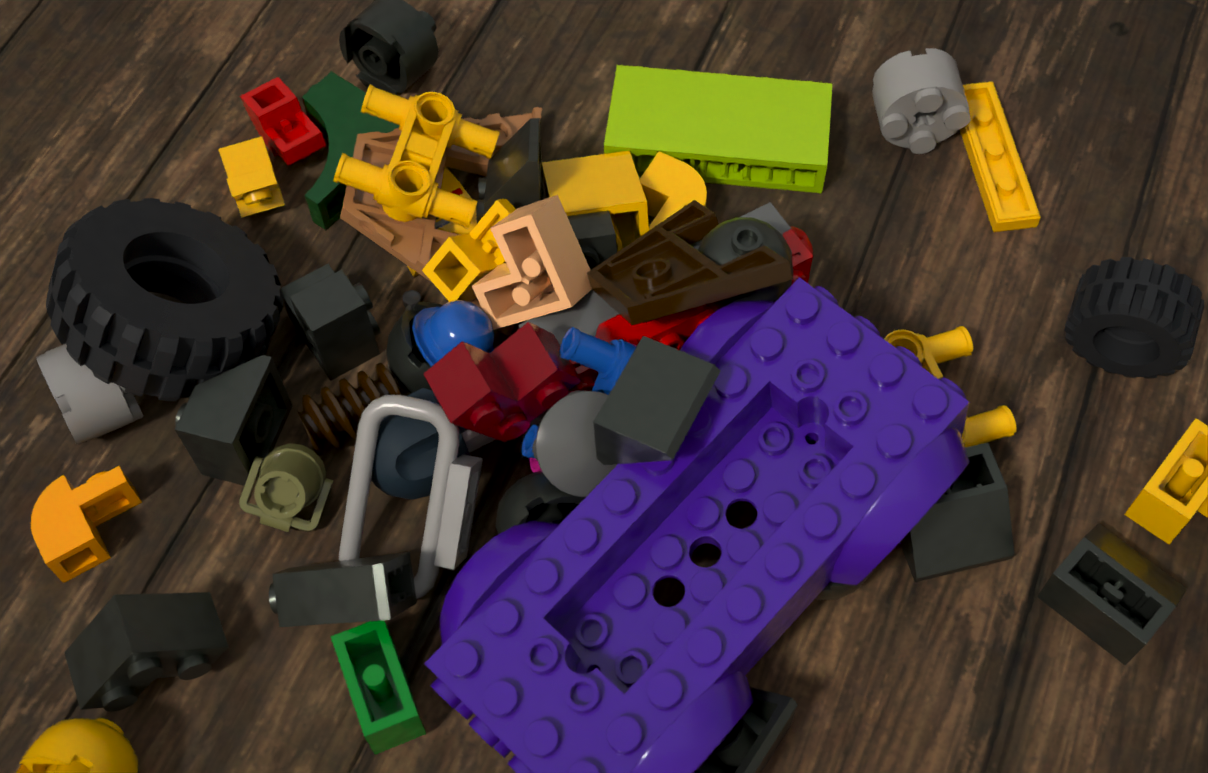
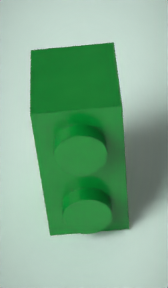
M385 620L369 621L330 636L363 735L374 754H379L427 734Z

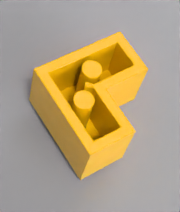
M1195 418L1124 514L1168 545L1190 521L1196 511L1208 518V425Z

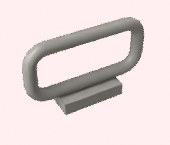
M384 395L373 400L364 409L358 424L339 549V561L359 559L381 421L389 415L427 421L436 427L439 434V442L419 567L414 577L416 599L424 597L433 588L438 576L439 567L454 570L467 557L483 458L464 454L457 457L459 428L457 425L450 423L441 405L429 400L403 395Z

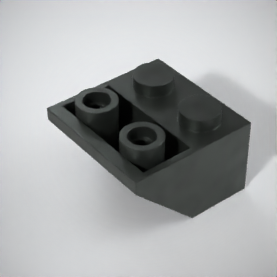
M988 442L966 447L969 458L967 467L900 541L915 582L1013 559L1015 554L1008 489Z
M1098 523L1083 537L1055 570L1037 597L1126 666L1148 643L1176 608L1187 588Z

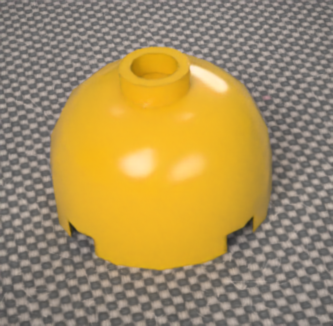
M75 718L60 721L47 728L28 748L19 763L21 764L16 771V773H138V759L129 741L123 736L122 729L114 722L103 718L95 720Z

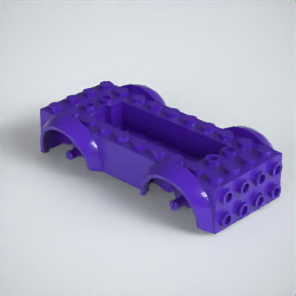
M800 277L776 302L768 300L736 301L718 309L695 329L680 349L682 352L714 364L721 372L674 459L618 464L560 524L531 521L515 525L493 537L480 548L457 574L445 597L440 615L442 646L424 663L438 677L430 686L466 720L475 714L476 716L468 724L504 758L511 751L515 754L508 762V765L516 773H693L753 703L752 693L745 676L830 581L858 585L908 534L967 467L969 458L962 435L969 401L965 399L963 391L951 380L944 377L938 379L925 370L916 355L902 346L895 348L880 337L878 330L869 320L862 316L853 317L843 310L829 291L821 286L813 288ZM738 501L751 503L758 513L754 524L745 529L731 526L726 519L727 509ZM710 543L721 550L722 553L719 561L707 568L695 565L691 560L695 548L701 544ZM675 578L684 585L685 595L679 604L673 607H664L655 601L653 595L654 588L662 579Z

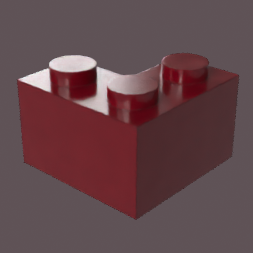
M529 321L491 353L462 341L423 373L451 424L503 442L524 434L530 427L531 421L546 409H550L557 401L567 396L569 391L582 381L570 360L560 357V344L554 334Z

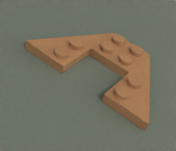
M535 107L532 113L502 118L499 113L489 114L481 120L471 117L462 119L500 132L492 154L493 156L530 118H540L541 120L542 108ZM395 128L389 133L375 131L357 134L353 158L381 168L385 164L389 165L402 131L399 128ZM453 144L451 149L446 147L435 182L439 183L437 188L441 189L445 167L487 176L489 159L486 156ZM347 185L340 218L431 282L422 269L448 237L460 234L434 229L436 217L428 214L427 218H416L407 222L396 221L384 212L381 204L373 200V194ZM477 298L467 301L481 308ZM515 324L498 328V330L510 336Z

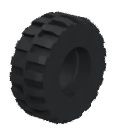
M143 198L141 201L133 202L129 199L114 201L106 208L101 205L82 216V219H79L64 233L63 241L58 247L48 287L46 310L51 319L50 325L61 345L66 344V350L73 360L80 366L85 365L92 370L94 377L107 384L112 382L124 387L125 392L142 397L143 394L157 396L159 400L177 401L179 398H190L196 385L261 355H266L278 325L284 301L280 287L281 283L274 265L268 263L269 260L266 252L259 244H253L248 239L247 233L235 225L233 227L222 221L220 216L209 211L204 213L193 209L189 204L176 201L173 204L160 202V199ZM149 292L168 295L184 303L165 300Z

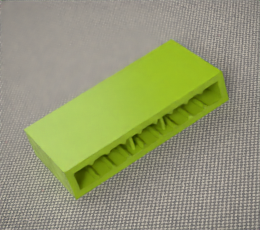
M617 65L604 141V154L630 150L636 171L640 177L660 151L693 167L701 175L705 183L822 193L828 163L833 84Z

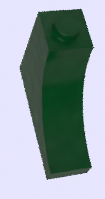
M332 71L320 82L314 84L302 97L307 117L322 132L324 139L329 144L325 167L319 179L304 195L313 222L326 231L340 218L347 185L333 182L342 153L353 157L357 134L375 131L389 133L395 128L400 127V125L370 114L361 113L366 92Z

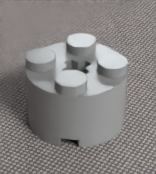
M925 48L927 54L912 56L911 50L899 53L883 63L873 77L872 96L882 135L890 143L910 148L911 152L915 154H924L932 151L936 143L949 138L959 129L967 126L971 120L969 104L956 61L945 51L935 48Z
M66 344L46 351L44 354L36 357L44 378L77 445L91 441L143 418V414L133 394L125 392L124 387L112 382L107 384L94 377L92 370L85 365L80 366L73 360L66 350Z

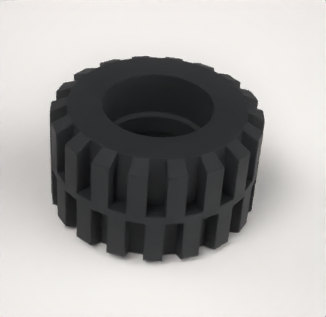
M1121 257L1120 261L1113 259L1103 260L1100 266L1092 265L1086 270V274H1082L1079 279L1065 324V339L1069 345L1073 346L1072 351L1077 356L1085 358L1088 364L1100 367L1105 372L1124 375V377L1128 378L1143 377L1145 379L1157 378V375H1172L1175 373V370H1182L1187 366L1188 360H1191L1204 311V300L1201 299L1202 292L1198 286L1191 285V278L1186 274L1176 273V268L1167 264L1162 266L1154 263V260L1143 258V261L1134 260L1132 257Z

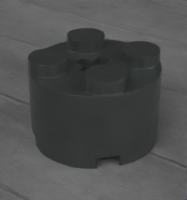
M375 0L350 21L340 32L339 36L340 49L345 61L348 64L353 60L361 71L356 77L366 87H369L371 84L378 89L395 95L406 91L436 63L438 58V45L434 35L436 31L434 19L427 12L417 11L403 0Z

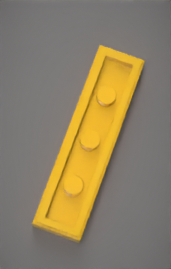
M993 81L963 85L969 104L971 120L967 126L959 130L993 232L1037 227L1041 217Z

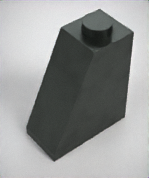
M410 552L288 568L272 574L273 583H271L269 588L270 607L274 614H278L279 627L389 620L417 604Z

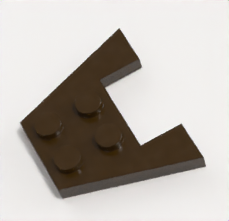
M693 200L587 272L592 290L632 326L792 280L793 277L789 261L765 245L721 266L692 247L691 244L703 239L705 235L719 225L715 213L696 200Z

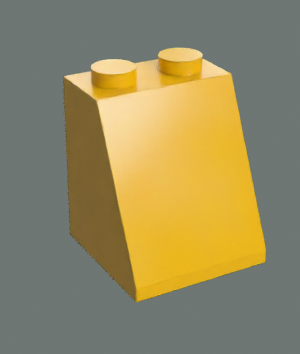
M630 150L542 162L545 197L549 198L558 195L567 216L609 210L616 233L617 252L649 231L647 199Z

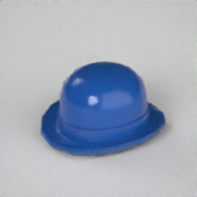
M463 300L450 301L441 307L422 309L414 316L412 329L416 344L430 367L462 341L488 353L494 350V331L491 320L480 307L471 302Z

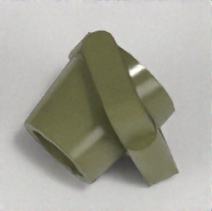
M289 443L281 445L271 451L265 459L258 456L255 457L241 494L239 505L244 512L260 517L259 523L288 533L291 528L313 532L320 524L334 480L326 478L323 461L313 450L299 444ZM254 488H255L254 497H255V500H256L257 505L252 504V503H249L250 500H251V497H252ZM319 496L311 522L295 517L297 513L314 502Z

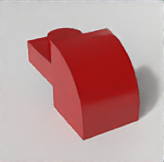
M279 77L240 96L259 135L263 137L266 146L274 156L279 155L288 166L326 146L322 132L302 111L297 97Z

